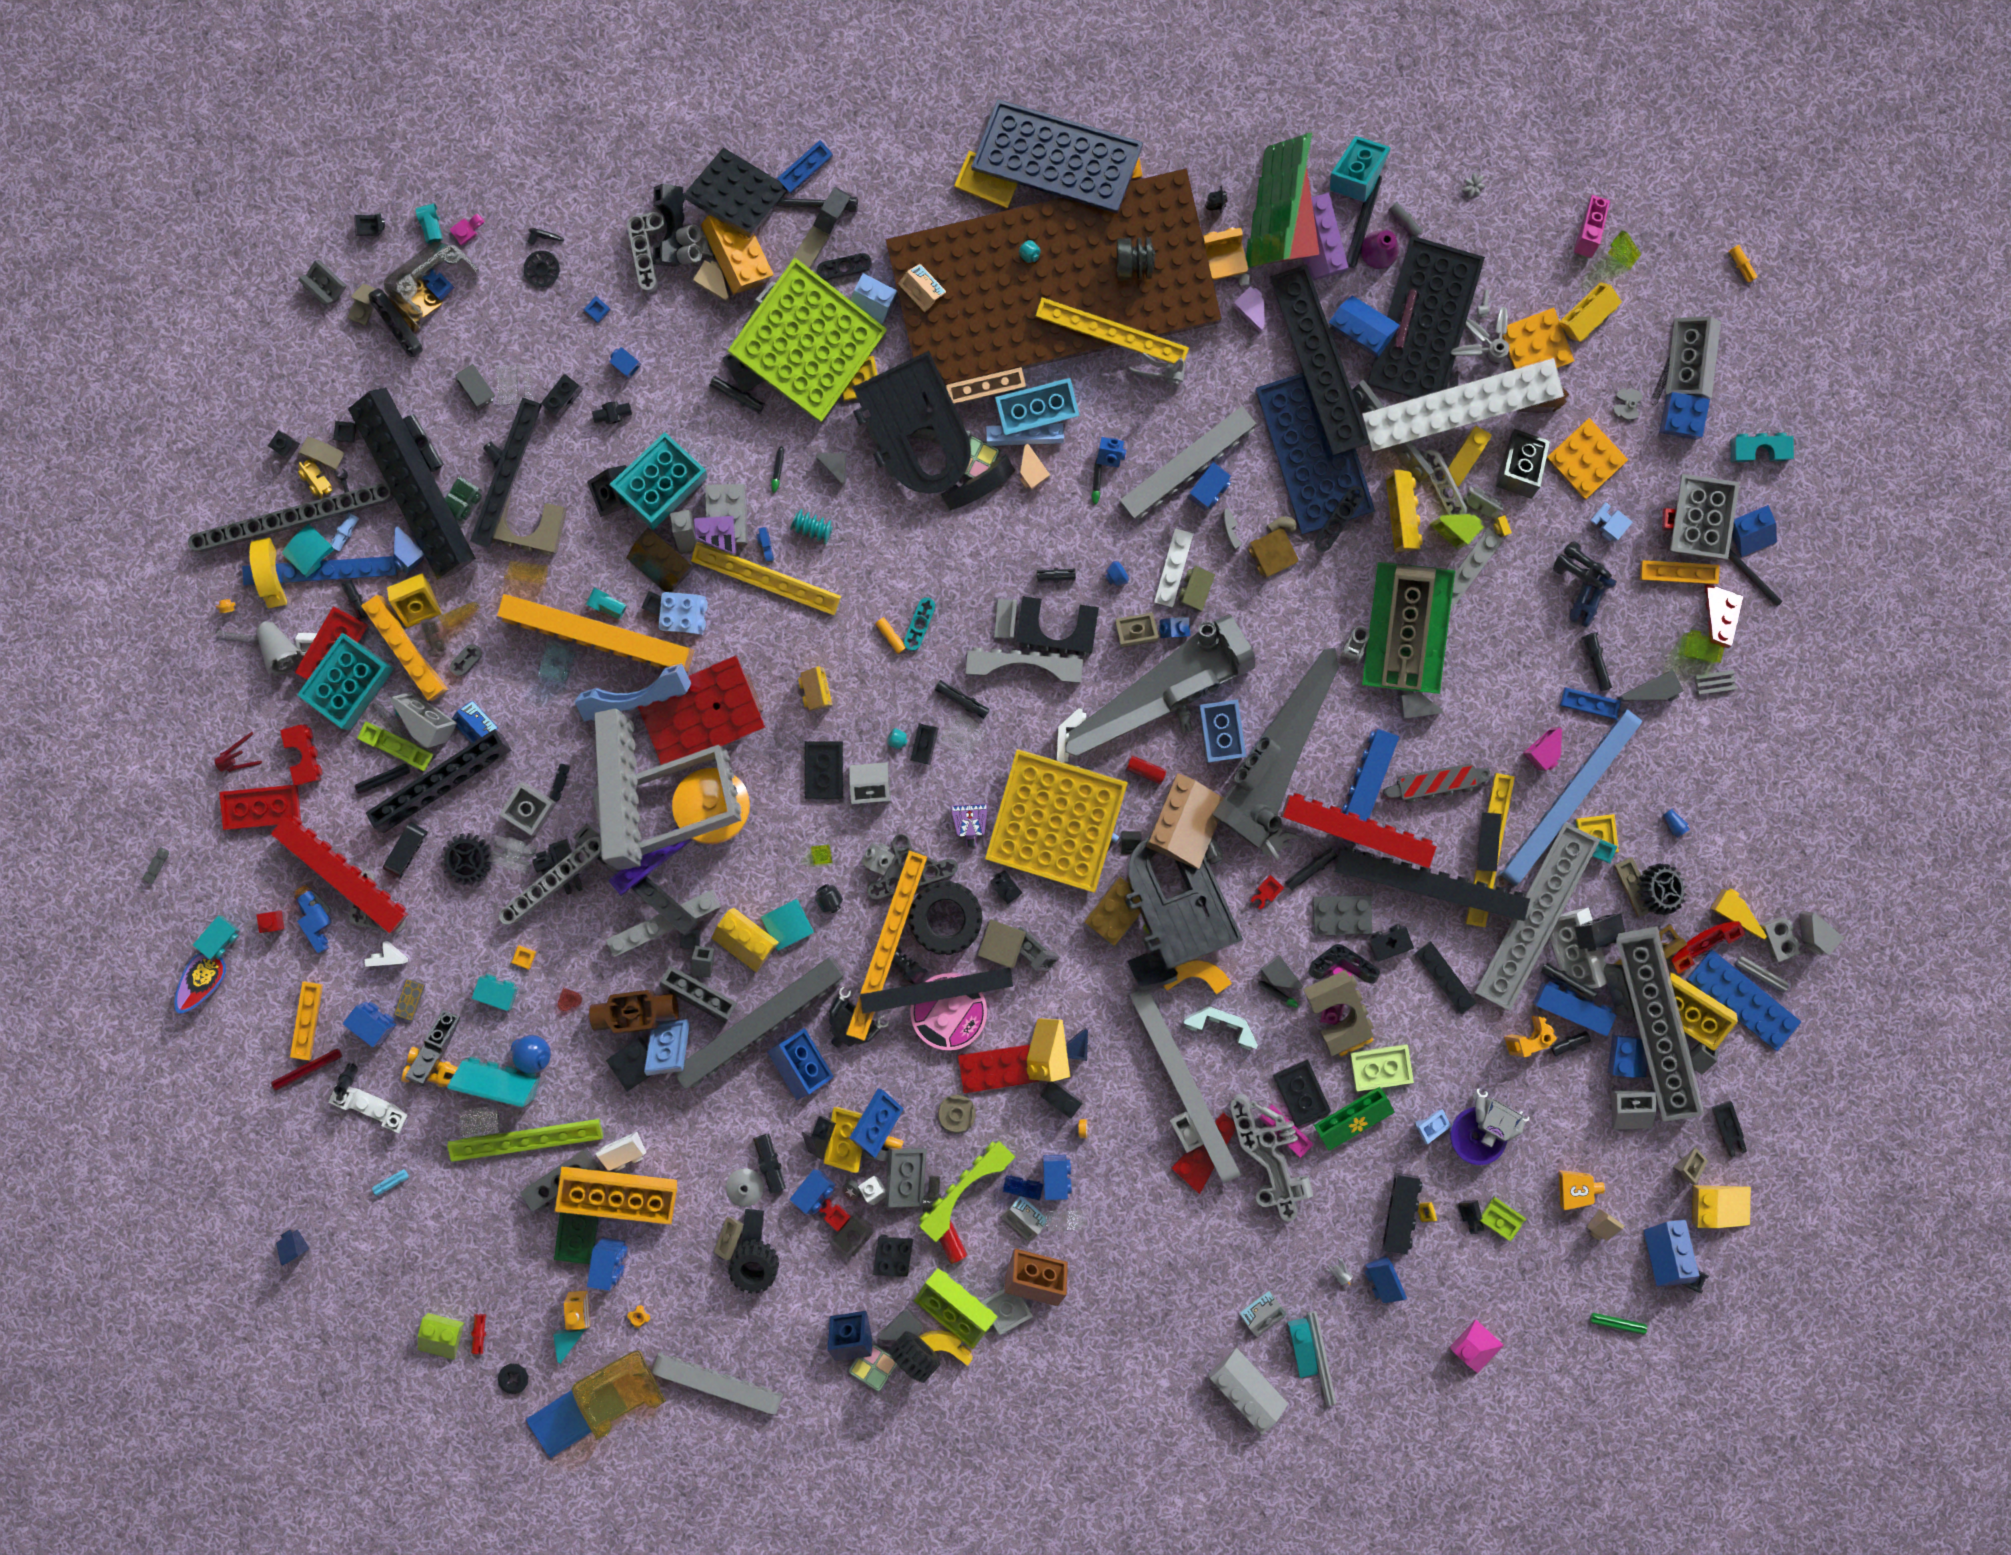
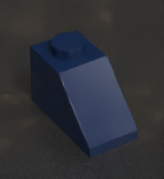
M291 1229L280 1235L282 1239L276 1242L282 1266L310 1249L298 1229L294 1232Z

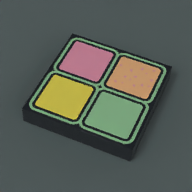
M972 435L971 459L964 475L973 479L991 468L990 463L997 459L1001 450L994 446H987L986 442Z

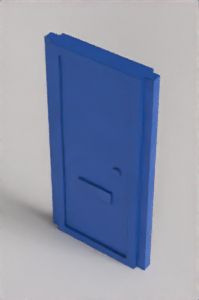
M603 1369L526 1418V1421L547 1455L551 1458L619 1415L628 1407Z

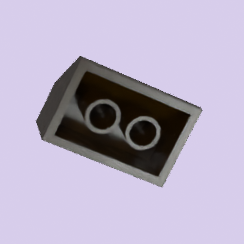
M649 527L635 541L626 557L664 592L672 593L694 568L691 563Z

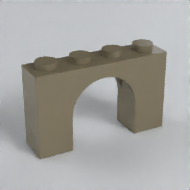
M509 495L492 543H495V540L503 541L502 545L514 547V544L521 545L522 550L532 552L534 548L539 549L540 554L551 556V553L557 554L567 509L545 503L538 529L528 536H516L507 525V513L511 500Z
M1346 970L1303 989L1308 1003L1315 1014L1337 1004L1350 1005V1011L1344 1020L1320 1031L1326 1047L1332 1056L1374 1037L1371 1030L1374 1026L1370 1018H1366V1015L1369 1013L1365 1005H1361L1360 1001L1363 1000L1361 993L1355 989L1358 986L1353 975H1348Z

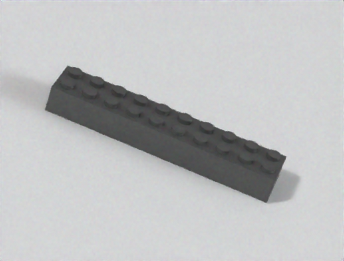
M831 955L684 1061L683 1071L673 1072L685 1089L688 1087L695 1088L704 1080L703 1076L710 1077L720 1069L718 1067L720 1064L724 1067L735 1058L734 1054L738 1053V1055H741L749 1049V1043L753 1041L756 1044L766 1036V1031L769 1030L771 1033L782 1024L780 1021L783 1019L788 1021L797 1014L796 1010L798 1008L803 1010L813 1002L812 998L816 996L819 999L826 994L827 988L830 985L834 988L844 980V970L833 955Z

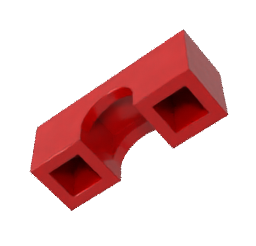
M307 724L281 729L280 733L284 748L296 747L302 754L300 763L289 767L293 785L300 786L320 781V776L323 775L321 766L317 765L316 757H318L316 747L312 745V729Z

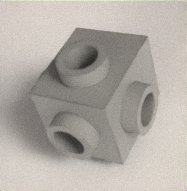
M871 842L869 848L865 851L861 863L870 870L884 875L895 855L889 851L890 847L883 843L877 845Z

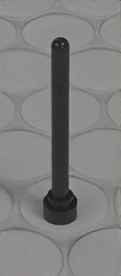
M852 196L845 210L857 212L858 197ZM782 198L777 206L822 207L826 200Z

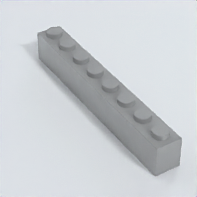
M1241 406L1124 496L1119 502L1133 520L1135 518L1140 520L1148 514L1146 511L1151 506L1156 508L1163 502L1162 497L1166 494L1171 496L1179 490L1177 488L1182 482L1187 484L1194 478L1192 474L1197 470L1201 473L1209 467L1207 463L1210 460L1214 459L1216 461L1224 455L1223 450L1227 447L1231 450L1239 443L1238 439L1244 435L1246 438L1255 431L1253 429L1256 425L1255 421L1245 408Z

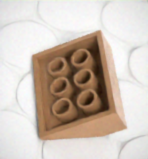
M1177 773L1145 847L1199 870L1219 821L1212 813L1223 797L1199 782Z

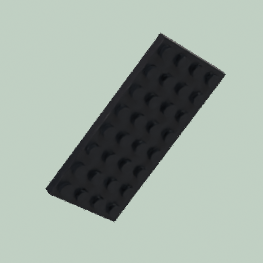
M1410 236L1387 317L1398 323L1400 327L1380 357L1374 358L1367 385L1411 398H1419L1447 389L1456 358L1455 355L1451 354V351L1459 347L1484 263V256Z

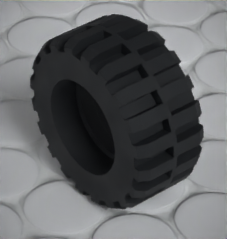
M939 881L928 885L916 896L909 912V925L912 935L925 950L934 952L937 955H952L962 952L972 945L981 930V905L971 890L960 883ZM941 900H950L957 903L964 914V922L961 929L950 936H942L935 933L928 923L930 908Z

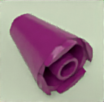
M1389 230L1373 231L1364 238L1361 255L1364 262L1370 267L1383 269L1391 266L1396 261L1399 254V245L1393 232Z

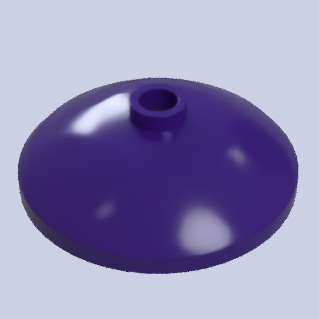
M1475 1107L1462 1111L1452 1123L1450 1130L1452 1147L1462 1160L1470 1164L1486 1165L1494 1162L1502 1155L1507 1145V1141H1500L1498 1139L1495 1140L1492 1148L1481 1142L1486 1132L1478 1128ZM1474 1132L1478 1133L1477 1139L1472 1137Z

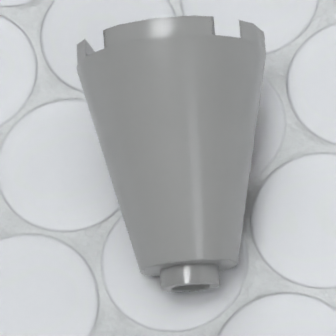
M265 621L258 625L256 634L266 671L270 676L271 673L274 676L284 675L293 670L291 668L292 665L297 662L300 664L304 657L303 654L273 622Z

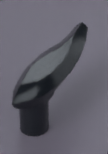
M536 228L528 229L531 234L527 242L534 245L537 237L564 241V238L554 233Z

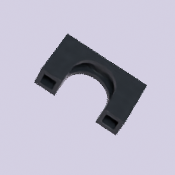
M1022 597L1016 643H1020L1019 647L1031 648V645L1039 646L1038 650L1050 651V648L1058 649V653L1069 654V651H1076V655L1088 657V653L1092 654L1099 607L1080 604L1075 631L1065 639L1054 640L1047 637L1039 626L1042 599Z

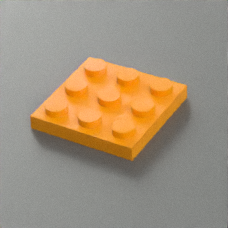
M1554 307L1507 325V332L1502 335L1503 340L1509 344L1508 354L1514 370L1553 358L1556 368L1574 362Z
M1590 418L1547 456V460L1584 500L1628 461L1624 454Z

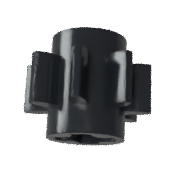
M546 851L536 853V858L532 859L535 871L537 873L542 872V875H545L555 867L552 854H547Z

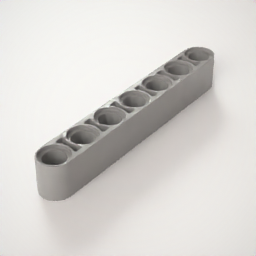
M601 837L588 839L499 912L500 921L506 925L520 921L601 856ZM595 841L599 844L598 851L594 848ZM580 853L585 857L584 862L579 858ZM566 864L570 867L569 874L565 871ZM552 876L556 879L555 885L551 883ZM537 888L541 890V896H538ZM523 899L527 902V908L522 904ZM509 911L512 912V914H513V919H510V918H509V916H508V912H509Z
M662 1352L657 1354L652 1369L653 1374L769 1414H777L783 1396L782 1393L778 1392L777 1394L766 1387L754 1386V1383L745 1380H736V1377L727 1374H718V1371L709 1368H700V1365L689 1361L688 1363L681 1361L682 1359L671 1355L670 1357L665 1356Z

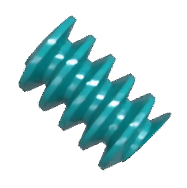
M803 509L796 513L790 528L792 530L795 527L796 533L802 530L803 536L809 533L811 539L817 535L816 539L818 542L824 538V544L828 543L833 531L831 520L824 524V518L822 517L817 521L816 514L811 519L810 512H807L805 516L803 515Z

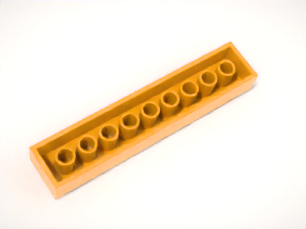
M503 594L497 616L502 617V622L516 626L519 622L521 623L520 627L536 631V628H540V633L553 637L557 633V638L570 642L574 638L577 639V644L591 647V644H594V649L608 653L611 649L614 650V655L628 658V655H632V660L645 664L649 660L651 661L650 665L662 669L665 668V665L671 667L682 663L685 671L689 672L695 651L684 646L507 594Z

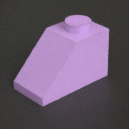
M1250 286L1234 302L1233 307L1256 330L1261 332L1264 328V299L1262 298V293L1257 288L1253 289Z

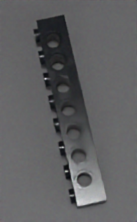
M493 729L367 811L366 815L373 828L384 834L512 750L504 735Z

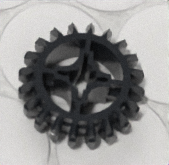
M462 833L459 838L457 836L453 837L454 843L447 841V845L450 848L443 847V851L447 852V854L441 855V858H446V862H442L441 865H447L448 868L444 869V873L451 872L448 876L450 879L455 877L456 883H459L462 879V884L466 885L468 881L470 884H474L475 879L478 882L482 881L481 876L487 877L488 874L484 870L490 871L492 868L487 863H493L494 860L488 859V856H492L493 852L487 853L486 850L490 849L491 846H483L486 842L485 839L479 841V835H475L473 838L472 833H468L467 836ZM463 843L474 845L468 852L460 849L458 846ZM454 851L458 857V863L455 866L453 863ZM478 851L481 854L480 866L479 863L476 861V855ZM470 854V857H469L470 863H469V862H465V864H463L464 861H465L464 855L467 856V855ZM466 866L476 870L471 875L463 874L460 871Z
M1658 863L1642 871L1643 875L1638 877L1641 882L1636 884L1640 887L1637 893L1641 894L1639 900L1644 901L1643 907H1648V912L1664 916L1675 913L1678 909L1682 908L1681 904L1686 902L1683 897L1687 895L1684 892L1687 886L1683 885L1685 879L1680 878L1681 872H1676V867H1670V864ZM1661 875V878L1656 880V877ZM1666 898L1668 899V901L1665 904L1662 903L1663 900H1665Z

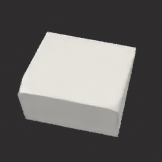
M298 633L296 636V647L303 656L317 633Z

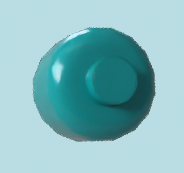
M1026 241L1019 248V255L1025 262L1031 263L1039 259L1041 250L1033 241Z
M894 728L888 735L887 744L895 749H901L908 742L906 739L907 734Z

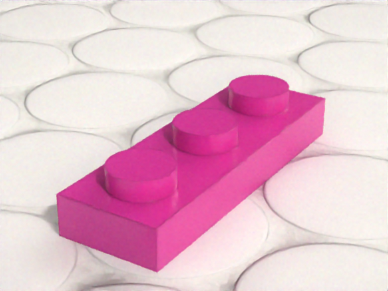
M1272 1103L1267 1107L1277 1114L1283 1115ZM1264 1114L1258 1117L1267 1126L1276 1124L1274 1120ZM1284 1116L1285 1121H1286V1122H1290V1121ZM1294 1125L1292 1128L1295 1129L1294 1135L1298 1137V1140L1286 1145L1301 1158L1313 1146V1143ZM1278 1130V1131H1277V1132H1278V1137H1279V1138H1283V1137H1281L1280 1134H1279V1133L1281 1132V1130Z

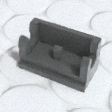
M474 364L455 374L457 382L478 411L493 401L494 393Z

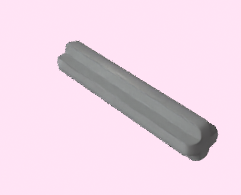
M1739 956L1735 964L1782 992L1787 991L1789 983L1742 956Z

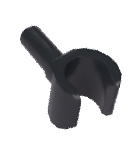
M342 468L343 475L339 476L338 471L335 470L334 475L341 481L344 492H349L346 480L348 478L347 471Z

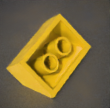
M735 908L726 912L711 937L756 973L779 943Z

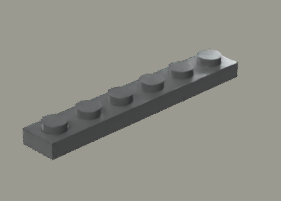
M1364 380L1352 389L1355 401L1365 413L1384 408L1383 404ZM1411 441L1391 446L1419 483L1434 472Z

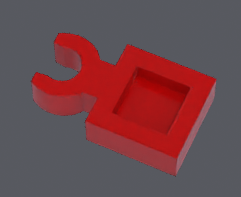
M1269 874L1257 887L1260 893L1252 896L1250 901L1253 903L1255 899H1260L1261 904L1257 908L1262 909L1265 906V900L1268 898L1272 902L1284 887Z
M825 1199L824 1201L827 1206L826 1208L821 1207L819 1212L827 1214L824 1220L838 1232L852 1216L839 1204L833 1207L831 1200Z

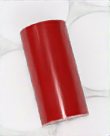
M1133 755L1130 757L1125 769L1160 785L1167 773L1166 769Z
M950 1220L949 1229L941 1236L939 1241L950 1264L964 1259L967 1256V1252Z

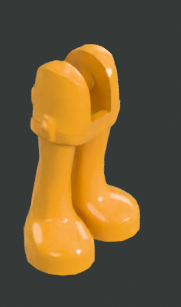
M412 1047L410 1049L407 1063L413 1064L420 1052L418 1048ZM440 1061L436 1068L438 1074L431 1073L427 1081L435 1083L441 1088L444 1086L448 1087L451 1079L444 1077L445 1072L455 1074L458 1067L448 1061ZM409 1064L406 1065L401 1078L402 1082H410L405 1077V1075L411 1067V1065Z

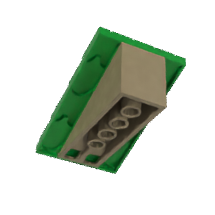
M1378 562L1362 685L1440 694L1455 578L1454 569Z

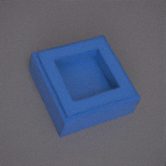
M595 296L583 310L599 323L611 309Z

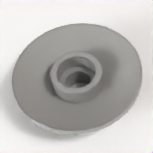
M743 1168L736 1170L729 1176L726 1183V1192L733 1203L744 1207L751 1206L761 1199L764 1192V1183L757 1172L752 1169ZM741 1186H747L748 1191L743 1192Z

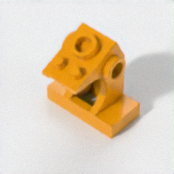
M1531 1016L1534 1031L1529 1038L1513 1034L1504 1036L1509 1055L1527 1057L1533 1052L1548 1048L1557 1038L1553 1034L1554 1029L1545 1023L1547 1019L1540 1016Z

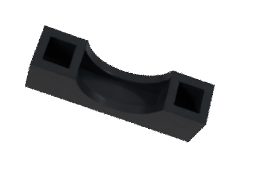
M662 183L654 187L653 206L664 215L667 223V233L660 243L653 245V264L669 267L681 265L677 259V251L683 245L676 238V232L678 229L683 228L685 219L683 213L685 199H683L684 193L681 186Z

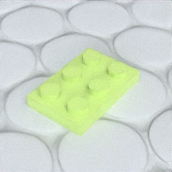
M1407 1044L1350 1053L1356 1091L1414 1083Z

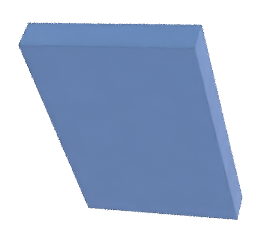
M688 1019L659 1023L657 1029L650 1031L644 1070L647 1076L683 1071L690 1025Z

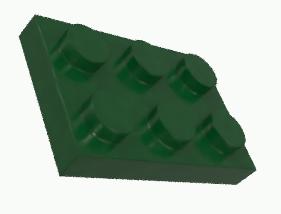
M560 1212L554 1260L590 1265L592 1251L596 1244L599 1216Z

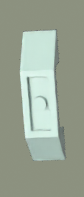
M1208 1006L1183 1019L1186 1028L1197 1031V1028L1202 1030L1207 1016H1210L1209 1020L1220 1023V1020L1228 1022L1227 1026L1234 1029L1241 1027L1237 1042L1241 1043L1240 1047L1251 1050V1048L1257 1049L1256 1040L1246 1020Z

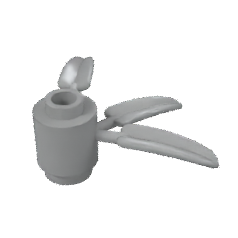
M1502 307L1499 310L1496 324V333L1499 336L1493 342L1488 339L1489 334L1479 324L1471 319L1466 321L1465 325L1481 342L1485 341L1490 346L1489 348H1482L1480 344L1467 345L1453 349L1451 354L1455 356H1471L1487 352L1490 361L1494 363L1503 362L1509 352V344L1502 339V335L1507 332V309Z
M1145 353L1142 354L1143 358L1151 365L1158 368L1165 367V374L1148 373L1128 367L1131 372L1149 378L1163 377L1165 381H1168L1167 384L1178 386L1184 379L1185 363L1182 358H1179L1175 364L1168 362L1164 364L1154 360Z

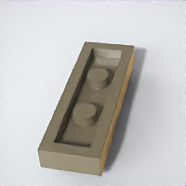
M1633 857L1614 864L1637 917L1650 913L1648 912V907H1643L1644 901L1639 900L1641 894L1637 893V891L1640 890V887L1636 884L1641 882L1638 878L1641 874Z

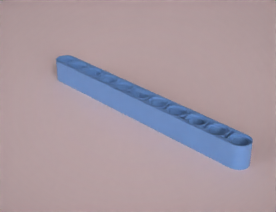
M1627 708L1623 710V715L1620 719L1617 718L1610 727V732L1605 734L1600 740V745L1597 749H1594L1587 757L1588 761L1577 770L1575 778L1570 780L1565 786V791L1562 795H1558L1552 803V808L1545 812L1540 819L1542 821L1539 825L1532 829L1529 833L1530 837L1526 841L1524 840L1517 849V854L1510 858L1504 871H1500L1499 875L1513 886H1517L1563 827L1564 823L1567 822L1642 723V720Z

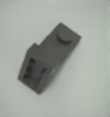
M1020 926L1018 929L1026 932L1020 952L1032 962L1030 966L1035 970L1049 972L1060 956L1055 952L1049 951L1025 928Z

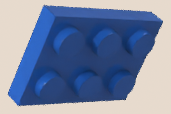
M878 1088L849 1139L869 1156L876 1158L904 1108L884 1090Z

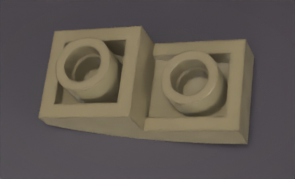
M307 436L299 451V454L314 462L318 461L334 471L345 454Z

